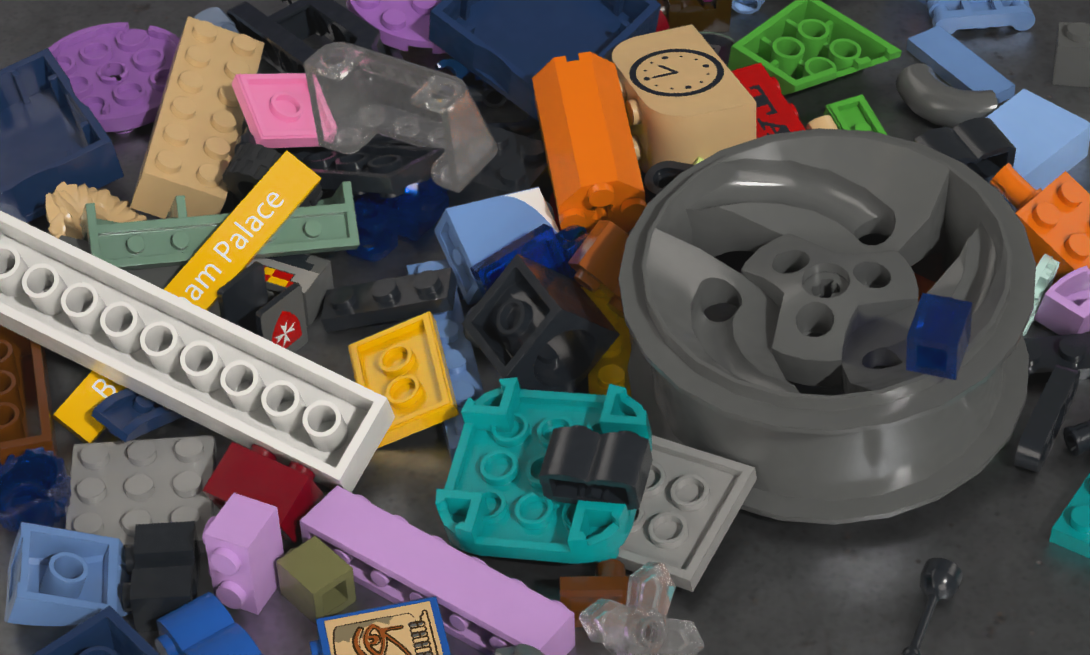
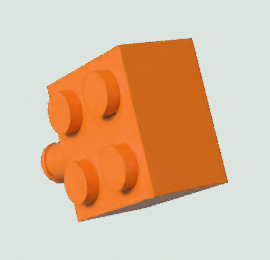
M1010 163L1006 164L992 178L989 184L994 186L1017 209L1015 214L1025 226L1036 266L1044 254L1052 256L1054 260L1060 262L1052 285L1066 274L1078 268L1087 266L1090 269V194L1066 171L1045 189L1039 188L1035 190Z

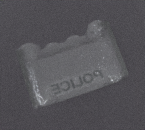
M333 42L324 45L304 62L319 146L343 154H352L359 151L378 133L417 147L444 148L445 152L431 167L432 180L435 184L458 193L469 184L498 152V145L464 81L456 76L346 42Z

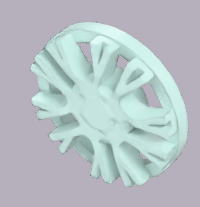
M1047 254L1043 255L1036 266L1034 309L1025 327L1023 336L1027 334L1031 324L1034 322V317L1047 290L1051 287L1059 268L1060 262Z

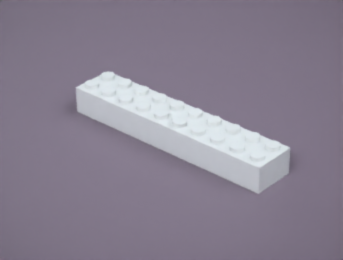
M0 211V325L249 449L252 444L259 445L274 454L277 458L276 461L288 466L291 461L297 462L315 474L313 481L331 490L338 485L352 493L395 419L387 397Z

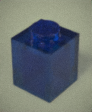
M922 293L907 335L906 370L952 380L957 379L971 337L973 302Z

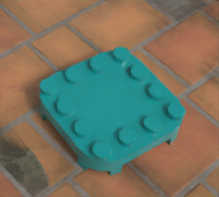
M517 377L499 379L501 387L484 393L476 401L468 397L461 410L464 426L444 489L436 488L435 505L451 547L459 551L481 556L569 564L599 563L611 558L616 559L619 554V547L625 543L632 529L637 509L628 510L626 504L578 500L577 504H568L548 499L543 495L539 474L553 429L559 427L581 425L599 434L631 431L648 439L652 451V431L647 411L643 409L642 405L628 395L625 387L609 384L606 395L526 390L520 388Z

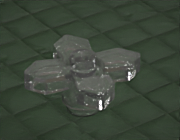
M647 562L629 576L626 604H621L611 599H598L579 615V620L590 641L602 643L608 651L615 655H696L704 648V642L693 621L666 618L676 586L665 564L662 562Z

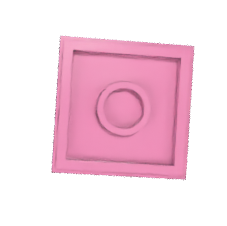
M312 73L235 75L232 87L251 135L254 136L256 145L260 144L266 148L333 146L338 135Z

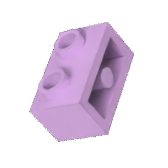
M233 493L217 516H212L207 521L203 531L202 540L206 546L209 563L208 574L212 580L214 595L221 603L232 609H242L259 615L279 586L276 561L284 556L278 509L276 506Z

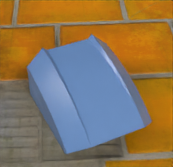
M21 522L12 548L7 573L5 622L30 626L80 625L108 606H111L121 617L132 614V612H124L122 586L124 582H131V575L127 574L125 548L120 539Z

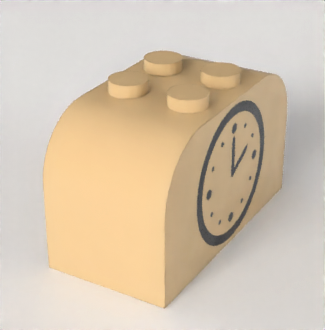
M692 24L632 37L618 44L613 50L612 63L616 65L638 165L645 174L653 165L662 161L693 164L698 156L706 159L720 150L756 139L755 99Z

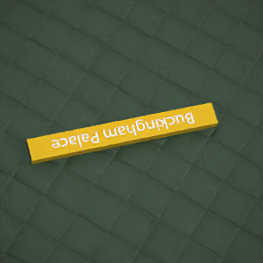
M286 150L164 290L208 311L218 300V290L247 267L320 183L321 177ZM91 371L53 414V419L84 444L93 443L106 428L91 416L94 408L108 396L122 391L126 387Z

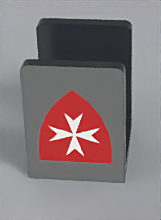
M255 261L218 290L217 297L221 318L294 353L309 342L302 287L299 284H291L268 302L264 266Z

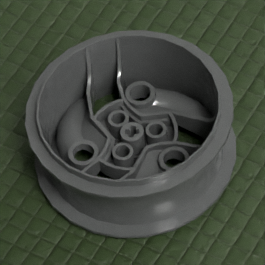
M818 128L766 135L720 150L680 173L647 204L626 239L618 279L625 323L633 336L628 363L631 396L647 411L652 435L755 467L757 480L740 509L781 521L836 525L890 518L937 501L978 475L1011 438L1027 400L1029 354L1023 332L1034 309L1036 262L1025 226L1002 194L964 163L921 143L873 131ZM914 272L935 282L933 287L919 302V289ZM717 303H728L738 308L734 315L724 322L711 321L703 313L706 308ZM875 366H890L884 369H872ZM788 381L808 386H842L844 394L833 396L801 394L795 385Z

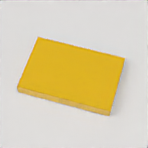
M430 311L348 345L355 382L387 397L395 415V419L378 448L459 415L437 323Z

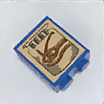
M436 596L316 619L318 640L309 641L311 655H451Z

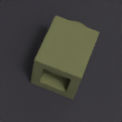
M313 536L300 546L290 549L282 558L276 561L281 595L315 625L316 619L334 616L356 601L353 568L318 537Z

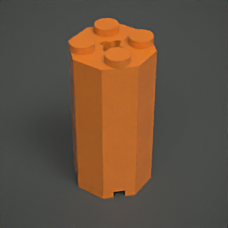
M590 51L578 53L579 60L567 62L566 56L554 57L532 78L535 104L561 231L581 240L586 239L599 220L611 221L628 233L635 226L647 206L616 65Z

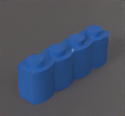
M211 592L201 595L156 620L159 637L155 638V645L160 655H264L250 635L233 620L225 606Z

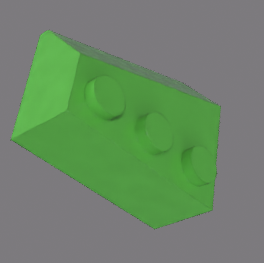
M795 0L731 46L728 68L732 71L761 62L770 77L774 76L778 80L781 93L786 95L901 57L902 50L821 0Z

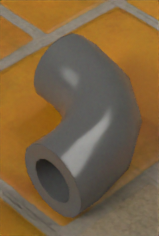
M917 63L909 65L899 73L896 79L897 91L909 108L916 115L935 125L953 129L964 121L987 117L998 108L997 98L993 90L973 91L950 87L941 82L932 68L926 64Z

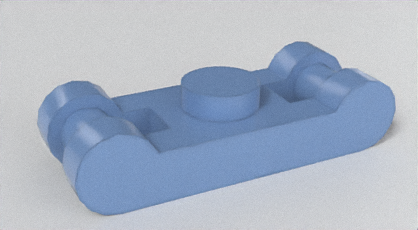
M929 0L927 2V10L929 16L933 19V27L939 25L951 35L960 29H987L989 27L1013 26L1018 31H1026L1035 24V16L1033 10L1029 7V0Z

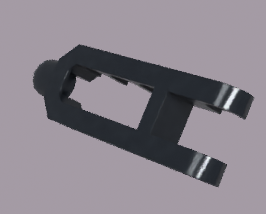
M281 0L282 3L286 2L288 6L270 16H266L246 1L227 11V15L236 24L235 27L239 34L248 35L265 43L261 57L280 72L312 73L323 102L338 101L349 96L356 102L368 104L384 99L393 91V83L389 71L386 68L385 71L373 68L367 56L370 57L373 62L379 63L383 67L384 62L390 63L389 59L385 57V49L380 39L379 30L334 0ZM316 33L320 37L326 36L332 40L337 49L343 48L344 50L334 55L323 56L302 40Z

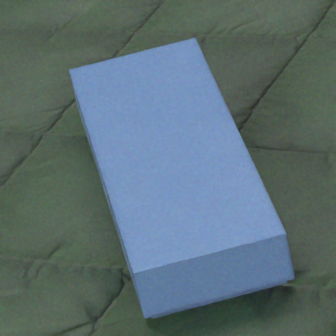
M939 25L907 39L906 50L922 63L930 66L937 75L952 87L973 91L993 90L998 104L1015 95V84Z

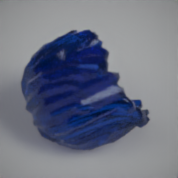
M44 447L25 449L24 454L18 457L11 454L4 465L0 463V524L3 528L18 533L21 522L53 527L54 523H58L60 518L65 517L72 494L71 477L67 475L65 462L62 457L57 458V456H54V451L48 450L46 452Z

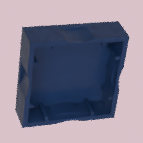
M442 0L430 11L428 39L539 122L532 78L554 57L566 56L567 62L579 60L578 53L589 51L612 62V52L618 44L632 37L656 32L661 4L656 0Z
M48 48L0 70V211L28 223L46 214L45 195L48 193L53 194L56 187L63 181L67 185L77 184V186L86 183L88 188L95 187L99 189L124 177L112 140L90 108L77 98L70 79Z

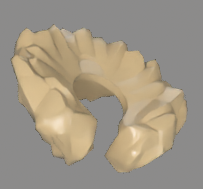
M63 181L56 187L53 194L48 193L45 195L46 218L50 225L48 231L58 239L61 235L83 239L80 224L81 216L87 203H95L96 219L119 223L147 220L146 215H139L135 209L130 208L128 200L120 201L118 196L110 195L108 189L97 190L95 187L88 188L86 183L77 186V184L67 185Z

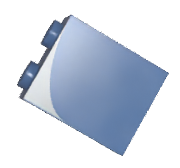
M539 187L446 208L434 229L467 305L475 304L481 300L516 254L565 275L570 267L568 264L572 258L570 244L562 237L555 222L553 208L545 201Z

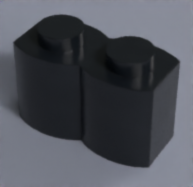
M973 118L960 123L953 129L947 127L932 129L914 139V142L926 145L964 163L988 183L1006 164L1010 163L1012 167L1014 166L1016 147L990 118Z
M581 425L553 429L539 474L544 497L568 504H577L578 500L626 504L628 510L640 508L653 461L649 440L631 431L599 434Z

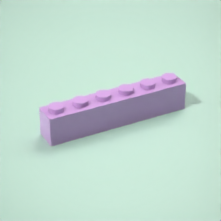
M337 485L300 520L302 542H306L313 536L318 537L353 568L354 582L394 604L436 596L445 632L485 655H493L497 648L517 646L518 644L533 646L544 655H567L575 646L574 612L570 611L563 603L557 600H550L528 588L522 581L503 575L487 566L481 559L474 556L470 557L448 545L442 538L435 535L431 536L412 526L403 517L392 515L371 504L362 495H355Z

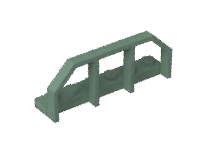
M351 181L342 182L332 197L319 200L316 206L298 207L254 259L357 249L360 242ZM185 195L175 196L166 219L119 223L96 219L95 203H87L81 216L83 240L88 241L89 253L124 271L180 266L187 264L231 213L187 217Z

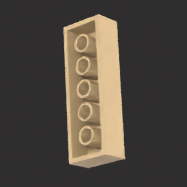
M187 17L172 60L130 208L166 219L175 196L185 195L187 217L221 213L228 193L226 183L223 182L222 175L234 157L235 145L239 136L242 135V123L244 120L243 112L232 87V81L236 74H257L264 42L253 39L245 34H238L215 26L208 21Z

